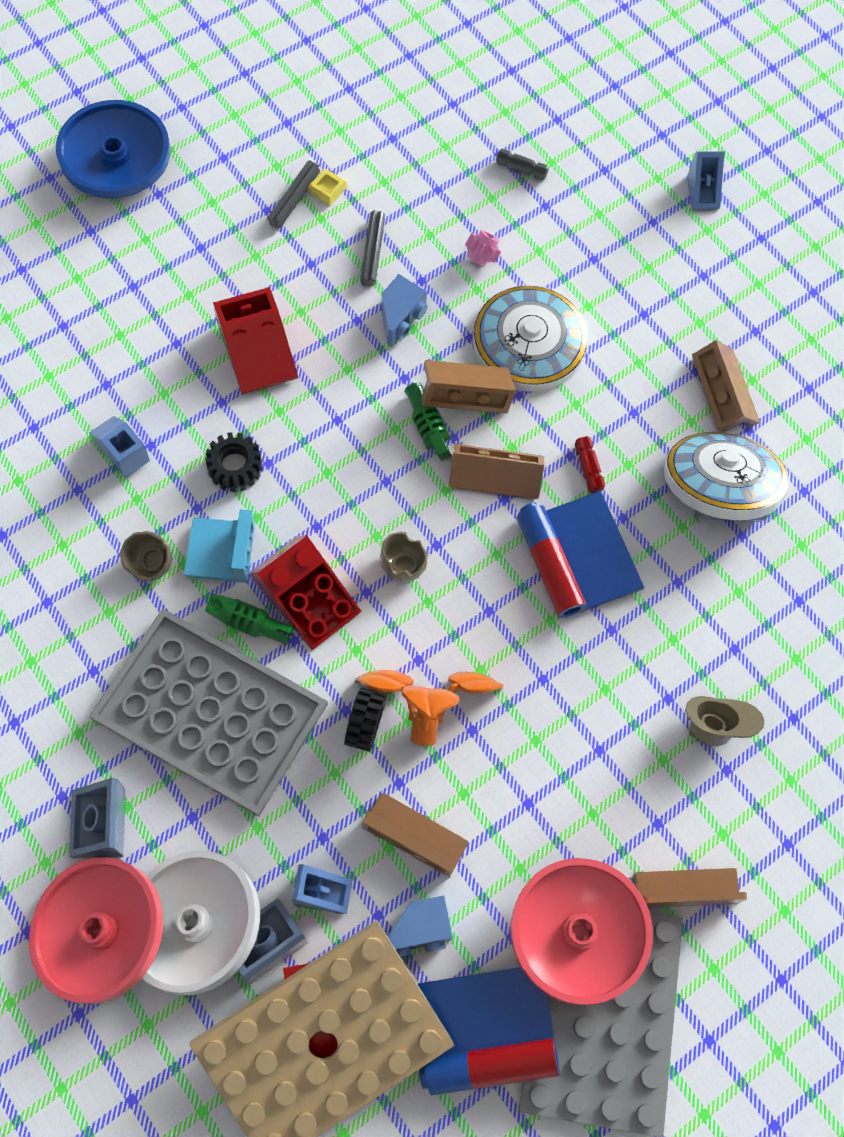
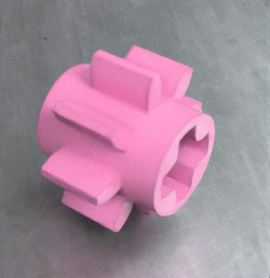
M481 230L476 235L471 233L465 243L467 250H469L467 257L481 266H485L490 261L495 263L501 253L497 246L499 239L484 230Z

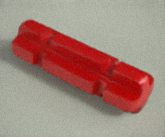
M589 436L576 439L575 448L577 454H580L578 458L584 477L588 480L586 482L590 493H596L604 490L605 482L603 476L600 475L601 469L596 453L592 450L594 447L592 440Z

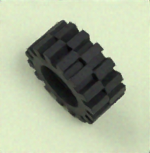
M232 432L227 433V439L220 435L217 437L218 443L212 441L210 443L211 450H206V466L215 485L219 484L222 490H226L228 486L230 492H236V487L240 486L241 491L246 490L245 484L247 483L252 487L255 484L254 478L259 480L261 476L260 471H262L261 454L257 443H253L252 438L249 436L244 439L243 433L239 432L237 433V438H233ZM231 454H240L246 459L245 465L241 469L234 471L225 469L222 462L225 457Z
M362 687L359 689L347 725L344 745L367 752L371 751L382 718L386 694Z

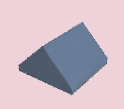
M109 778L72 790L70 858L123 856L125 788L118 779Z
M278 898L260 910V924L256 941L248 958L238 969L245 982L249 985L308 943Z

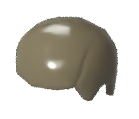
M150 531L133 533L124 540L120 550L123 568L136 578L144 581L160 579L168 572L173 560L170 545L161 536Z
M401 531L389 534L383 541L380 562L382 569L390 577L403 582L412 581L419 578L425 571L428 555L420 540L414 541L408 538L406 532Z

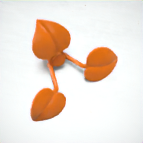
M394 670L367 672L355 680V683L360 682L362 685L379 692L402 691V696L407 700L408 720L412 721L410 741L423 746L436 744L438 724L443 723L445 711L459 703V696L454 693L455 691L461 689L467 693H485L497 689L502 690L504 684L486 675L468 671L449 675L448 681L452 684L448 690L411 686L414 684V679Z

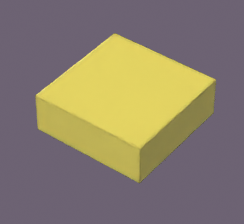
M325 168L308 186V192L331 206L347 189V182Z

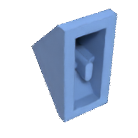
M725 151L695 152L687 175L692 209H720Z
M299 864L292 896L293 904L298 907L347 914L353 880Z

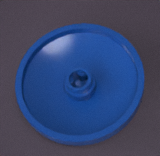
M125 100L100 101L78 110L64 123L56 141L57 159L66 179L80 191L100 198L128 197L149 188L166 170L171 153L168 133L160 118L148 108Z

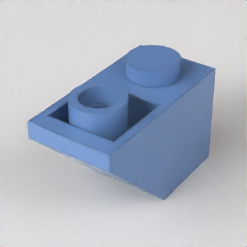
M400 274L382 292L381 300L387 344L391 347L399 339L403 340L407 336L411 324L416 319L420 320L428 308V305H426L427 291Z
M115 416L89 432L93 440L125 478L150 461L144 443L126 422Z
M444 895L409 903L388 935L389 940L401 958L411 956V949L425 947L426 952L445 949V942L452 940L453 936Z

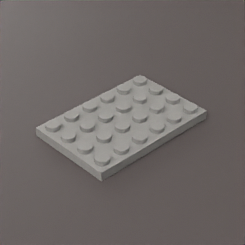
M162 608L89 717L96 723L260 817L328 706V701Z
M650 912L653 927V943L650 958L638 980L618 997L595 1005H573L548 996L560 1076L522 1082L518 1112L663 1137L683 917Z

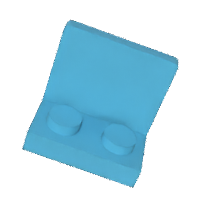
M240 509L238 520L233 521L193 518L184 570L185 576L247 583L255 530L252 510Z

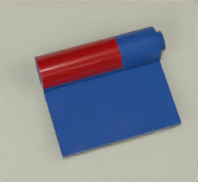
M601 491L546 510L543 505H537L536 503L527 504L520 509L516 519L558 618L573 616L644 589L641 578Z
M520 967L418 983L419 988L455 1045L419 1069L422 1089L428 1088L431 1096L560 1076L548 995L533 985Z

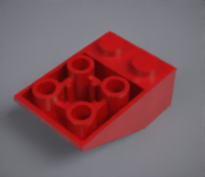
M270 287L213 302L216 321L241 394L298 379V373L280 313Z
M307 535L295 537L249 572L266 598L290 626H294V630L311 650L315 649L362 612Z

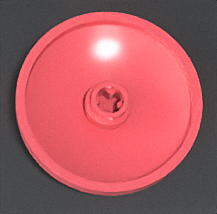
M96 857L86 859L60 873L46 888L38 901L29 931L31 961L37 976L46 988L62 999L82 1004H99L111 1001L133 988L152 965L162 938L163 911L157 890L141 870L115 858Z
M573 858L550 864L528 881L520 892L512 911L510 923L511 943L521 970L540 991L558 1001L573 1005H595L614 999L627 991L638 980L650 958L653 943V927L647 904L632 881L622 872L606 863L592 859Z

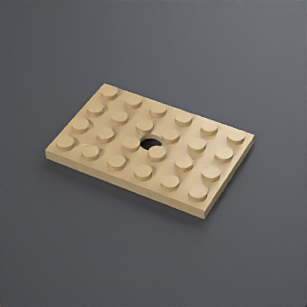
M375 920L191 1040L189 1046L247 1137H318L455 1045L378 920ZM319 1031L332 1033L338 1042L336 1051L326 1058L314 1056L309 1049L311 1037Z

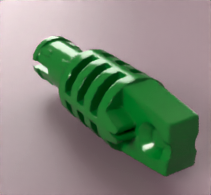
M420 382L410 384L405 388L404 392L408 396L414 410L412 413L413 421L426 449L429 450L434 447L437 456L443 461L452 456L445 442L451 439V436L437 407L423 406L421 400L423 394L422 384Z
M212 594L205 609L208 614L222 621L226 626L253 637L266 636L283 643L285 646L290 638L279 633V631L292 636L294 626H289L272 619L265 610L239 599Z

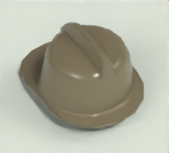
M698 696L691 698L686 704L685 711L688 719L691 721L689 735L696 737L699 741L709 746L718 747L724 745L732 737H752L759 734L764 728L765 720L762 713L755 706L747 702Z

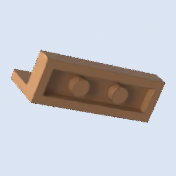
M715 340L693 353L692 357L718 430L726 432L744 421L752 425L760 423L734 350Z
M425 360L423 367L427 381L421 397L423 406L508 413L516 392L508 368Z
M455 444L449 486L451 488L538 499L544 471V456Z
M385 793L379 796L371 811L368 810L362 821L363 829L449 878L468 845L466 839Z
M736 868L634 873L635 886L642 894L648 908L731 905L747 900V893L739 892Z

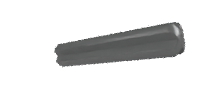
M309 160L305 163L271 211L267 219L272 227L274 226L277 229L282 227L308 190V186L320 173L319 165L316 162L314 163Z
M373 210L370 213L360 282L364 286H374L376 284L385 223V213L382 211Z

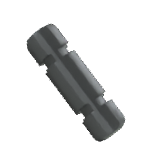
M500 149L496 157L498 164L505 167L509 165L511 169L529 176L533 174L534 178L545 180L549 171L547 165L540 162L536 164L535 160L516 153L512 155L511 151Z

